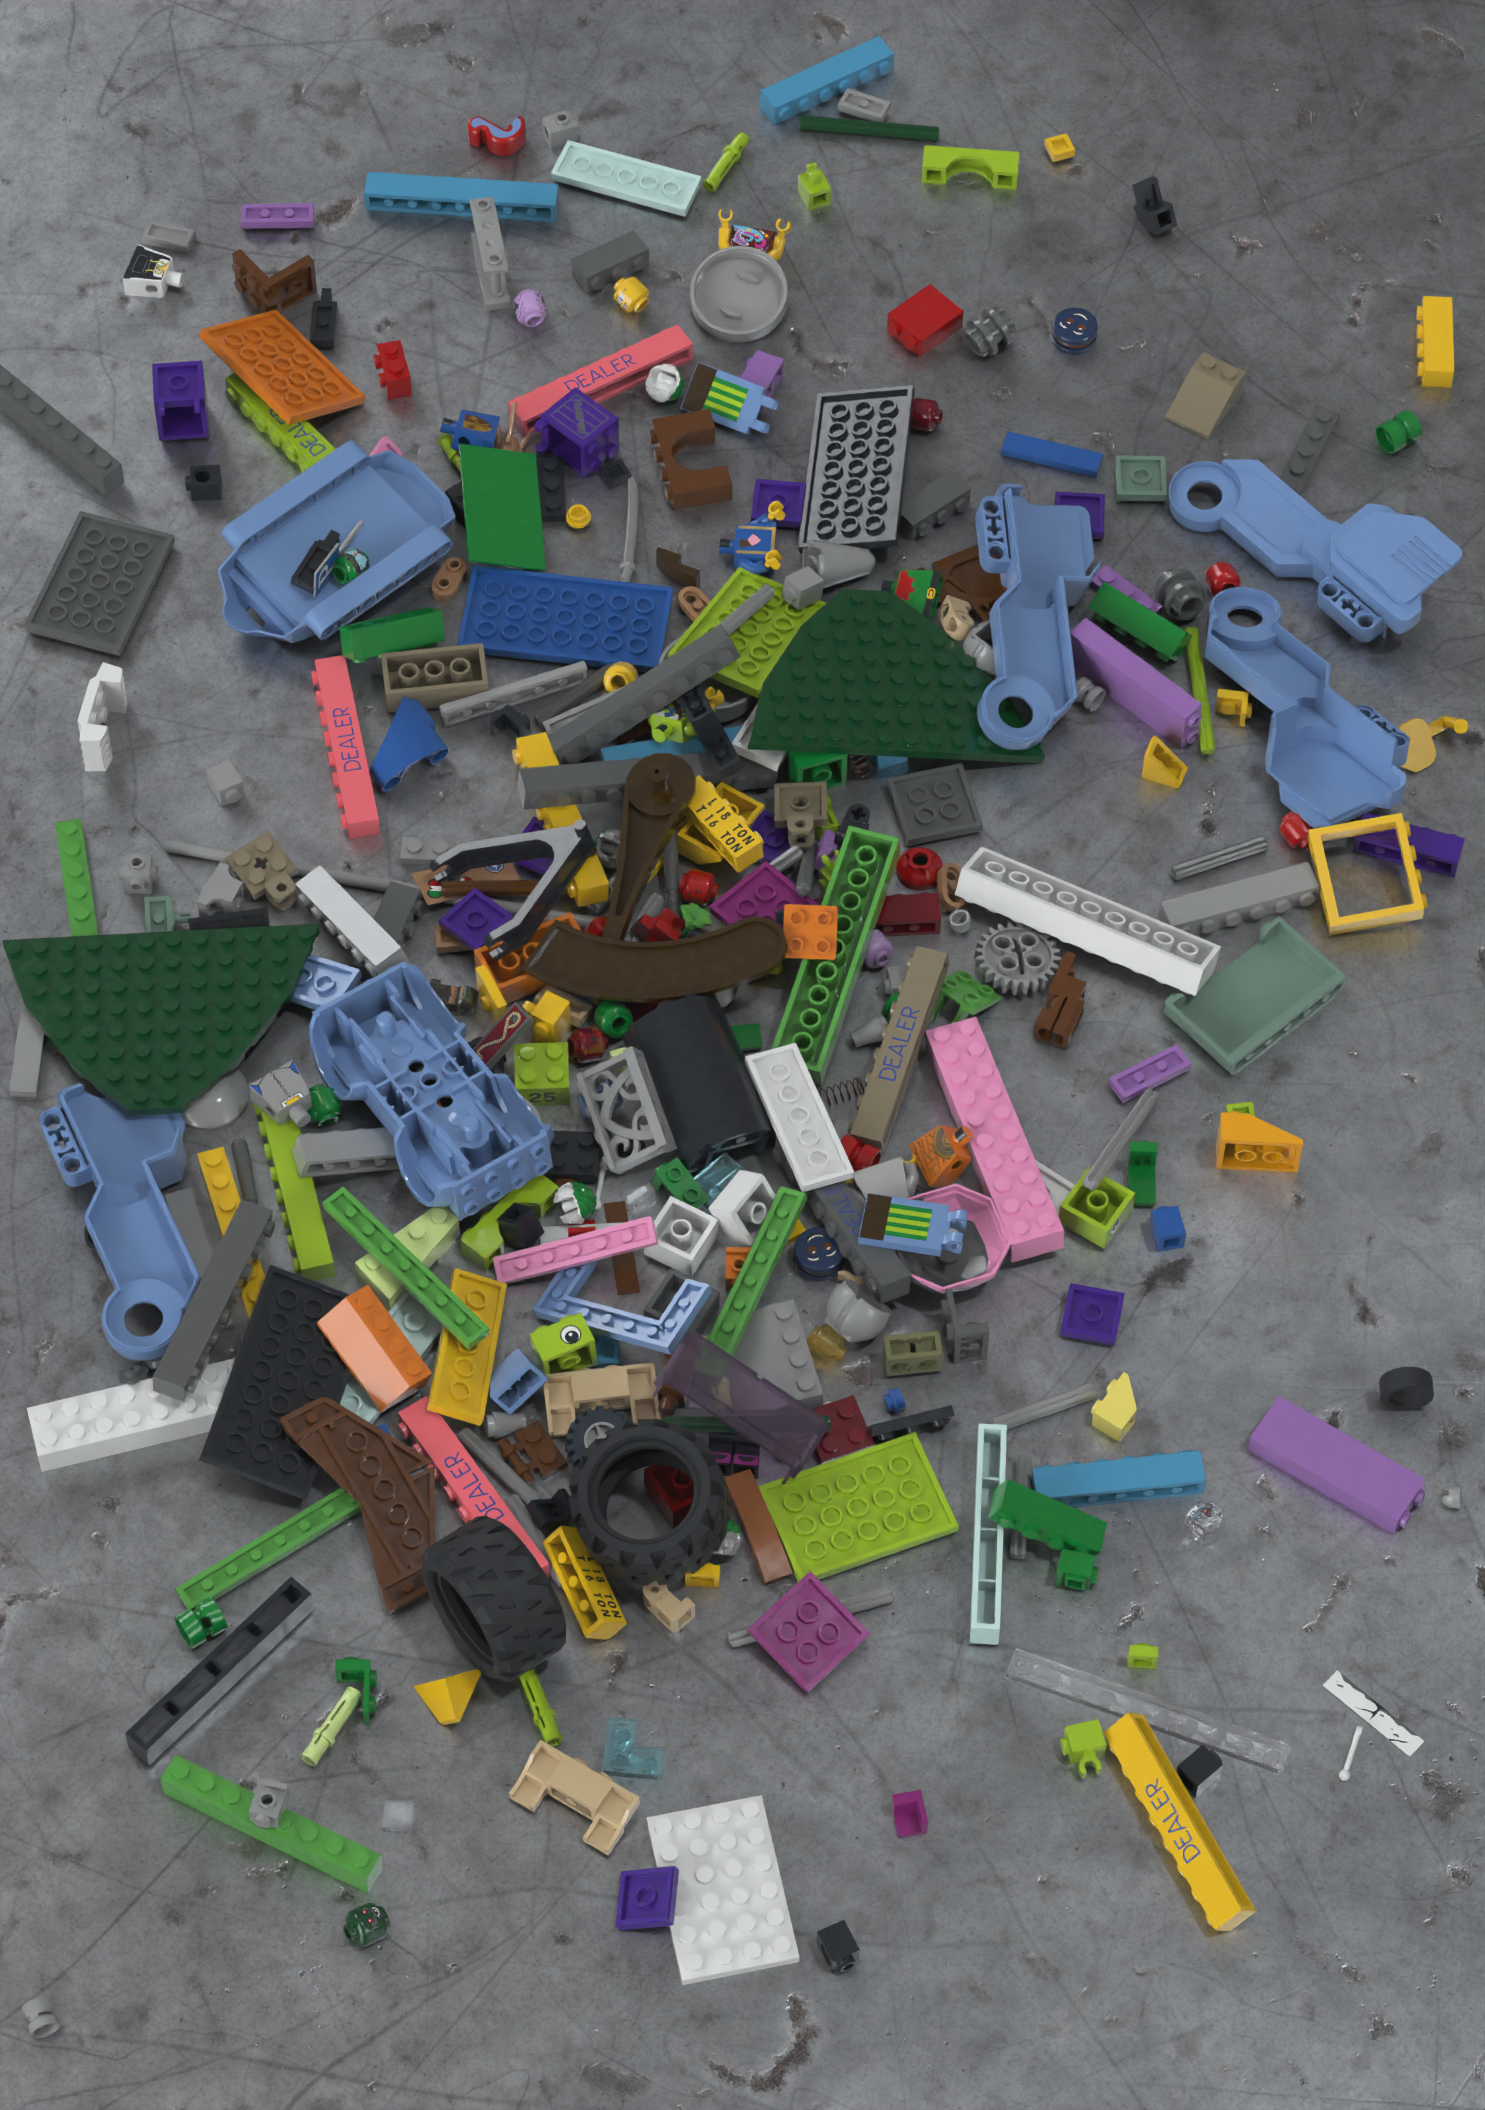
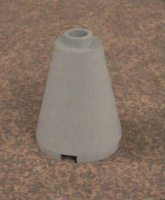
M811 540L806 542L809 544V547L803 549L802 568L809 566L823 578V589L867 575L875 566L874 555L865 548Z

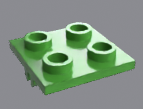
M958 970L945 977L930 1021L932 1022L933 1018L937 1019L949 998L961 1005L952 1022L955 1023L965 1020L969 1014L975 1015L1001 1000L1002 996L995 993L991 987L973 979L969 973Z

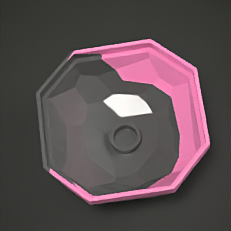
M958 1184L906 1198L950 1205L949 1212L958 1209L968 1211L965 1231L954 1228L949 1229V1233L960 1232L963 1234L961 1253L942 1250L941 1256L895 1250L897 1256L911 1274V1282L931 1292L946 1293V1289L951 1288L952 1292L969 1290L995 1277L1011 1247V1242L992 1198Z

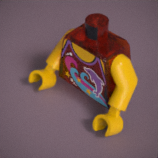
M722 209L719 210L718 216L720 222H722V227H719V249L732 246H748L767 253L776 262L781 259L787 240L785 235L789 234L792 230L790 221H788L785 229H781V218L776 221V228L779 231L777 236L775 231L732 224L731 228H729V223L733 219L732 210L730 209V217L727 219L721 217Z

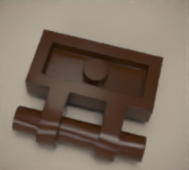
M539 1420L514 1433L516 1444H510L506 1437L497 1442L502 1450L501 1455L504 1460L511 1463L515 1469L514 1472L530 1487L536 1482L533 1477L535 1473L538 1472L544 1481L568 1467L566 1459ZM525 1453L530 1462L524 1463L519 1456Z

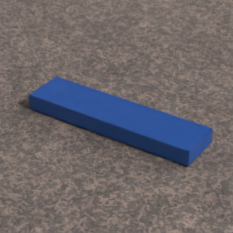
M1007 431L1001 449L1002 456L1096 478L1103 460V453Z

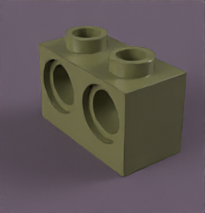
M939 1330L884 1336L883 1358L886 1377L942 1371L943 1352Z

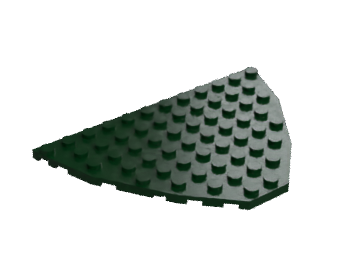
M842 589L801 625L763 682L747 746L749 750L1043 763L1045 754L1040 748V742L1028 749L1011 750L995 744L984 734L978 722L977 707L985 689L994 680L985 671L975 666L974 658L966 655L964 649L953 638L893 592ZM1010 697L1001 701L998 712L1005 724L1013 728L1027 726Z
M319 924L12 939L3 940V947L27 1012L31 1017L35 1018L42 1031L61 1055L65 1056L73 1070L81 1078L91 1082L96 1090L110 1101L113 1100L117 1103L121 1110L129 1116L184 1113L191 1107V1102L199 1095L204 1096L218 1084V1079L228 1070L230 1072L233 1071L245 1058L247 1050L251 1046L254 1047L277 1018L276 1014L285 1003L288 1004L293 998L304 972V965L308 956L312 953L315 938L319 936L320 929Z

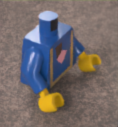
M773 501L768 507L769 512L764 513L749 523L736 526L735 539H720L719 554H734L735 569H738L740 566L753 574L774 575V570L780 568L779 560L783 558L775 550L776 522H774V519L780 521L785 518L784 506L779 501Z

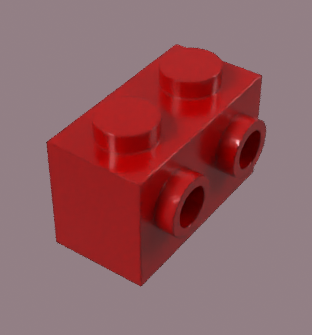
M401 340L376 344L377 354L373 355L375 369H380V373H378L381 388H385L387 399L412 396L411 377Z

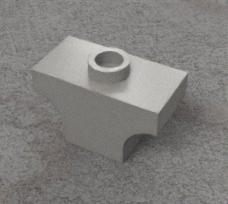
M220 862L210 880H206L203 884L201 896L197 901L199 917L236 912L245 898L243 882L231 877L230 865Z

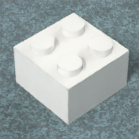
M739 1170L708 1209L713 1217L719 1219V1226L732 1247H752L776 1195L763 1174Z
M670 1196L654 1220L658 1245L644 1248V1255L692 1277L719 1236V1219Z

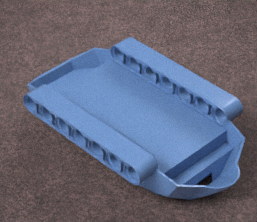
M354 440L347 441L231 521L222 530V538L234 549L218 568L225 598L222 613L227 625L240 633L251 636L270 637L290 643L313 635H317L321 640L327 639L340 630L339 626L347 625L450 551L454 543L446 533L455 519V514L449 498L416 464L391 450L369 456ZM360 520L364 521L362 527L343 551L351 547L363 551L369 558L370 568L347 585L338 582L332 576L316 598L313 597V594L291 584V577L315 540L318 541L320 539L324 541L332 529L340 533V547ZM250 607L265 621L263 628L247 613Z

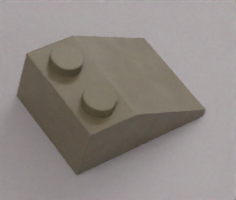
M1203 352L1191 367L1166 413L1165 419L1209 439L1243 393L1246 372Z

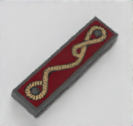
M515 1001L473 1048L474 1052L491 1070L535 1020L521 1004Z

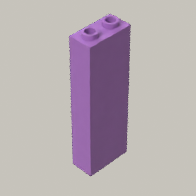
M1087 618L1070 631L1074 670L1091 680L1095 686L1103 688L1107 695L1179 749H1182L1188 743H1193L1197 739L1202 703Z
M1278 1396L1250 1436L1248 1451L1392 1534H1395L1400 1526L1404 1528L1408 1524L1412 1516L1411 1509L1414 1505L1419 1507L1425 1498L1426 1492L1423 1489L1426 1479L1281 1396Z

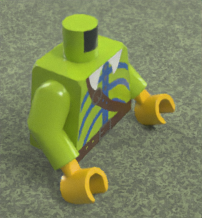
M709 687L706 690L705 696L713 710L715 706H720L724 702V696L720 690L717 693L713 687ZM675 699L647 717L648 723L651 725L652 736L657 742L662 743L667 739L685 743L697 735L678 699Z

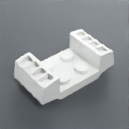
M104 662L96 677L89 681L77 720L85 771L107 770L113 755L108 726L101 724L106 722L108 711L126 714L127 697L122 668Z

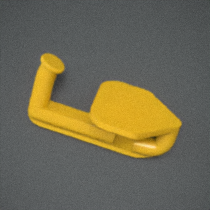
M1441 716L1428 724L1420 718H1413L1401 724L1398 728L1409 736L1410 743L1406 763L1400 767L1412 772H1418L1430 766L1436 758V749L1432 736L1447 728L1454 729L1458 734H1463L1468 730V722L1465 719Z

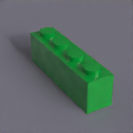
M1103 582L1088 607L1095 612L1094 618L1104 624L1108 620L1114 623L1113 629L1125 637L1128 633L1135 636L1134 642L1146 650L1148 646L1156 649L1154 655L1168 662L1169 658L1177 662L1193 637L1188 632L1106 582Z
M433 607L339 626L343 657L353 660L354 663L366 662L369 657L373 656L381 658V653L413 650V647L418 646L429 648L436 646V642L445 641L442 611Z
M1009 1479L995 1488L988 1519L997 1522L999 1526L1016 1530L1026 1538L1041 1541L1051 1549H1067L1095 1556L1101 1552L1107 1525L1105 1521Z

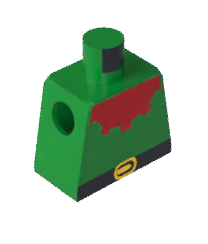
M900 570L897 582L884 580L881 591L893 592L933 622L944 577L941 571Z

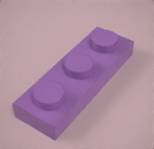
M314 203L241 204V229L314 228Z
M1107 565L1096 573L1089 585L1098 592L1103 582H1106L1158 615L1162 613L1163 606Z
M1176 1044L1110 1077L1108 1084L1121 1102L1125 1103L1143 1094L1146 1089H1153L1190 1070L1192 1063Z

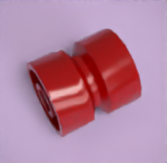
M848 1134L841 1139L840 1142L854 1172L879 1164L882 1150L870 1144L862 1146L861 1140Z

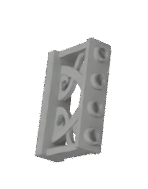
M631 1046L623 1050V1053L576 1074L579 1081L577 1089L580 1095L585 1098L587 1104L585 1111L596 1129L594 1137L597 1143L602 1146L604 1152L602 1159L608 1170L621 1175L625 1171L662 1153H669L677 1149L643 1051ZM626 1064L628 1065L618 1077L612 1073V1071ZM601 1076L609 1077L613 1082L611 1087L606 1083H600L603 1085L604 1090L602 1093L597 1094L595 1088L596 1080ZM635 1084L636 1091L633 1094H629L624 1089L626 1086L630 1090V1086ZM619 1094L631 1101H641L642 1106L636 1111L632 1120V1129L624 1128L611 1120ZM646 1116L648 1123L646 1125L640 1123L641 1130H639V1121L642 1117ZM630 1139L633 1140L634 1148L631 1155L627 1158H621L617 1150L618 1145L623 1143V1151L626 1152L630 1147ZM655 1140L656 1144L641 1150L640 1141Z

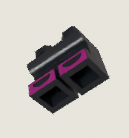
M709 1433L708 1447L713 1452L723 1476H730L732 1455L734 1454L733 1475L751 1469L754 1478L758 1479L760 1459V1436L758 1433Z

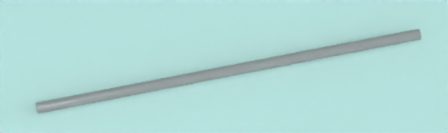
M168 839L166 843V852L225 862V857L235 852ZM258 862L255 868L261 867L262 869H265L266 862ZM293 862L298 869V874L295 876L304 877L318 867ZM322 867L339 884L386 892L390 881L419 889L416 884ZM465 896L443 901L442 903L456 905ZM490 898L513 916L517 914L523 905ZM551 909L543 921L552 920L568 912ZM572 913L577 924L582 929H585L595 918Z

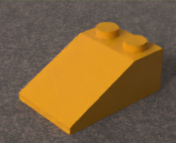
M1236 1111L1221 1112L1216 1139V1169L1298 1173L1303 1139L1250 1114Z

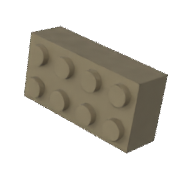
M483 643L381 653L387 713L397 712L403 696L419 701L424 709L439 708V705L489 690Z

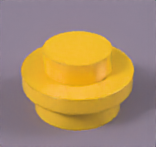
M580 504L571 506L566 513V522L573 528L586 527L591 521L589 510Z

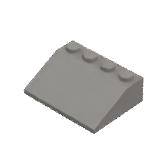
M794 1299L767 1305L754 1311L725 1372V1377L729 1379L731 1384L730 1393L735 1408H773L776 1416H800L804 1411L823 1405V1392Z

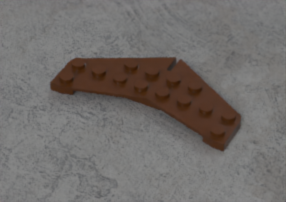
M327 1397L318 1398L281 1417L280 1423L286 1434L360 1505L382 1602L389 1614L427 1595L428 1592L422 1575V1559L425 1550L435 1543V1466L413 1477L410 1475L431 1465L432 1460Z

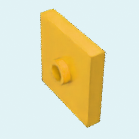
M485 965L476 967L477 994L483 1010L487 1013L494 1026L508 1010L507 1003L488 968Z

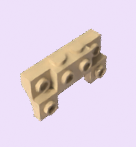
M654 1362L625 1366L608 1365L605 1368L599 1369L581 1368L572 1372L546 1374L548 1380L543 1384L550 1437L567 1436L569 1427L575 1420V1415L584 1414L588 1408L595 1410L597 1406H603L605 1410H608L609 1407L615 1408L614 1410L630 1408L632 1423L638 1425V1419L661 1420L660 1412L658 1411L659 1401Z
M542 1740L538 1742L531 1752L520 1777L509 1792L510 1799L532 1812L536 1810L545 1795L548 1794L593 1820L583 1836V1841L606 1855H609L624 1833L625 1825L640 1805L639 1796L614 1783L612 1778L601 1771L595 1772L588 1768V1765L582 1759L577 1757L571 1758Z

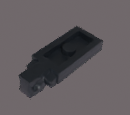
M322 288L321 301L313 302L309 342L315 347H334L338 304L337 301H332V288Z
M331 529L324 541L320 539L318 541L315 540L291 577L292 585L313 594L314 572L334 546L340 543V533Z

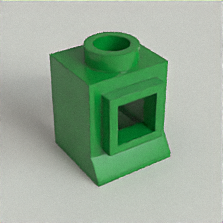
M1062 1549L1056 1572L1055 1587L1065 1585V1587L1078 1590H1089L1090 1583L1096 1584L1099 1567L1094 1566L1095 1555Z

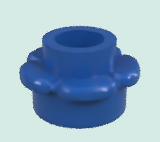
M898 1387L894 1389L887 1388V1394L883 1396L888 1411L894 1410L896 1414H899V1410L906 1408L901 1391Z

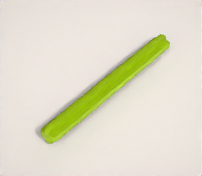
M1187 627L1185 631L1193 636L1186 647L1193 698L1202 703L1201 720L1198 729L1200 750L1204 755H1211L1215 752V743L1199 631L1196 627Z

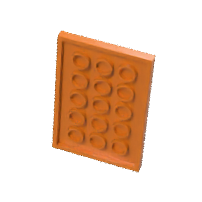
M277 310L211 326L200 331L199 338L288 425L364 404L366 396Z

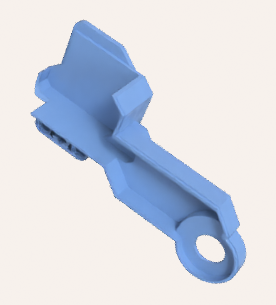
M1224 459L1222 465L1210 461L1191 463L1181 468L1173 476L1169 485V509L1173 517L1181 525L1200 532L1222 529L1276 577L1315 579L1319 583L1317 597L1319 608L1359 642H1370L1378 635L1385 639L1387 626L1397 634L1404 633L1420 622L1421 594L1458 565L1462 559L1461 548L1425 517L1397 514L1386 505L1368 503L1342 525L1337 521H1329L1259 460ZM1203 482L1216 485L1222 493L1221 502L1216 507L1208 510L1194 507L1187 497L1189 490L1194 485Z
M1001 484L994 496H986L982 499L975 513L980 565L988 573H1000L1001 584L1007 589L994 603L989 612L996 679L987 686L979 700L977 718L984 734L995 744L1006 749L1024 750L1042 741L1048 730H1051L1072 708L1078 698L1067 606H1076L1099 570L1101 560L1092 573L1086 576L1085 572L1095 558L1090 516L1084 507L1030 505L1019 495L1023 489L1020 484ZM990 555H994V556H996L998 559H994V558H992ZM1008 697L1023 699L1032 709V721L1022 728L1008 726L999 716L998 708L1001 701Z
M1250 587L1229 588L1215 595L1209 605L1207 618L1208 632L1204 657L1273 711L1265 763L1266 772L1278 781L1281 802L1295 814H1299L1314 829L1343 824L1378 807L1390 809L1403 801L1406 774L1398 767L1406 763L1410 743L1409 736L1372 707L1367 705L1353 706L1329 687L1330 663L1281 626L1283 611L1273 596L1262 590ZM1236 609H1249L1257 612L1262 617V622L1253 627H1241L1233 624L1227 615Z
M77 1083L61 1090L57 1094L59 1105L45 1110L40 1115L39 1123L64 1182L71 1187H78L93 1181L97 1189L84 1215V1221L115 1289L105 1302L102 1311V1324L106 1338L111 1347L126 1358L139 1361L156 1359L164 1355L201 1281V1276L160 1191L161 1188L182 1180L188 1161L182 1140L186 1125L180 1113L129 1116L113 1100L110 1101L105 1096L99 1098L85 1093L84 1086ZM52 1124H59L54 1128H48ZM62 1140H63V1143H64V1146H65V1148H63V1149L61 1148V1146H59V1143H58V1142H61ZM71 1168H79L75 1172H68ZM141 1303L153 1304L163 1314V1322L159 1330L146 1337L131 1334L126 1329L124 1323L127 1312L135 1305Z

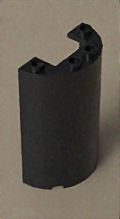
M695 993L688 994L675 1001L665 1000L659 1003L656 1009L628 1026V1031L623 1038L626 1048L633 1046L643 1051L677 1149L673 1151L689 1173L708 1168L713 1155L718 1152L754 1143L758 1154L775 1148L777 1135L744 1063L745 1055L718 1000L709 996H697Z

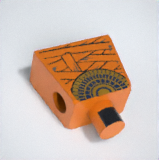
M941 1125L909 1145L930 1187L939 1189L952 1185L972 1161V1155L966 1146L974 1138V1134L969 1127L963 1125L957 1130L953 1127Z

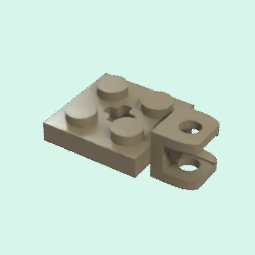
M826 781L774 784L775 828H788L790 848L798 845L801 850L812 849L815 844L814 827L827 826ZM798 803H804V806L798 807ZM798 839H806L803 843L797 842Z
M269 831L225 857L226 864L230 865L232 872L239 881L243 882L244 888L254 900L265 894L272 906L280 912L285 911L298 902L295 884L291 877L298 874V869ZM260 861L266 862L265 869L261 867L255 868V866ZM289 897L288 901L281 902L283 899Z

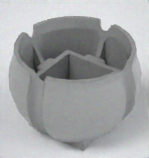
M989 619L979 623L968 632L963 643V649L966 655L974 658L977 668L985 671L995 680L993 648L984 642L985 640H992Z
M845 1279L831 1292L827 1302V1317L824 1321L848 1342H861L874 1338L882 1332L887 1324L891 1310L885 1303L879 1304L878 1301L874 1300V1295H870L864 1286L851 1279Z

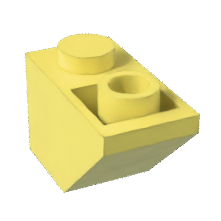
M1123 1372L1118 1380L1113 1379L1106 1390L1107 1395L1103 1400L1098 1399L1091 1409V1414H1093L1091 1426L1119 1443L1134 1425L1137 1412L1129 1375Z

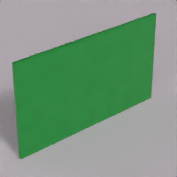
M459 444L468 561L545 571L536 454Z

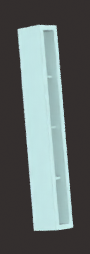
M979 1423L970 1617V1643L998 1645L1000 1635L1003 1527L999 1526L997 1522L988 1519L994 1490L1005 1481L1007 1425Z

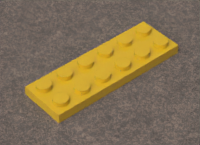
M458 1268L453 1270L449 1289L490 1328V1334L468 1350L442 1325L427 1410L478 1426L484 1421L507 1288L506 1283Z

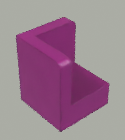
M921 1790L893 1794L891 1808L898 1837L906 1838L927 1834L928 1818Z

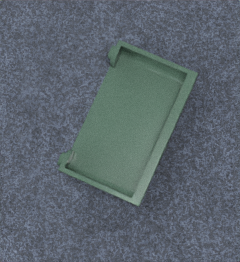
M1280 916L1272 922H1266L1259 931V942L1209 979L1196 996L1190 994L1186 997L1182 993L1171 994L1164 1002V1013L1232 1075L1238 1073L1333 1000L1342 991L1346 983L1347 976Z

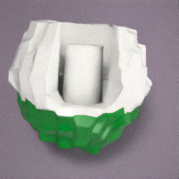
M657 365L650 370V374L646 379V391L657 402L664 403L676 400L683 392L685 381L680 374V370L676 369L674 365Z
M577 1181L567 1182L558 1188V1192L555 1193L554 1203L561 1202L565 1214L560 1216L563 1223L582 1224L585 1219H588L594 1213L597 1197L587 1185Z

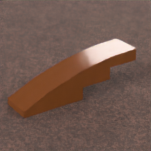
M751 1469L725 1477L741 1531L745 1534L751 1554L756 1559L764 1584L791 1575L792 1570Z

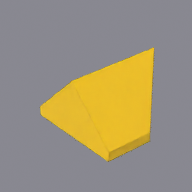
M1152 736L1144 755L1141 778L1179 788L1188 767L1157 736Z
M474 1669L418 1684L413 1686V1688L439 1723L442 1725L460 1722L481 1671Z

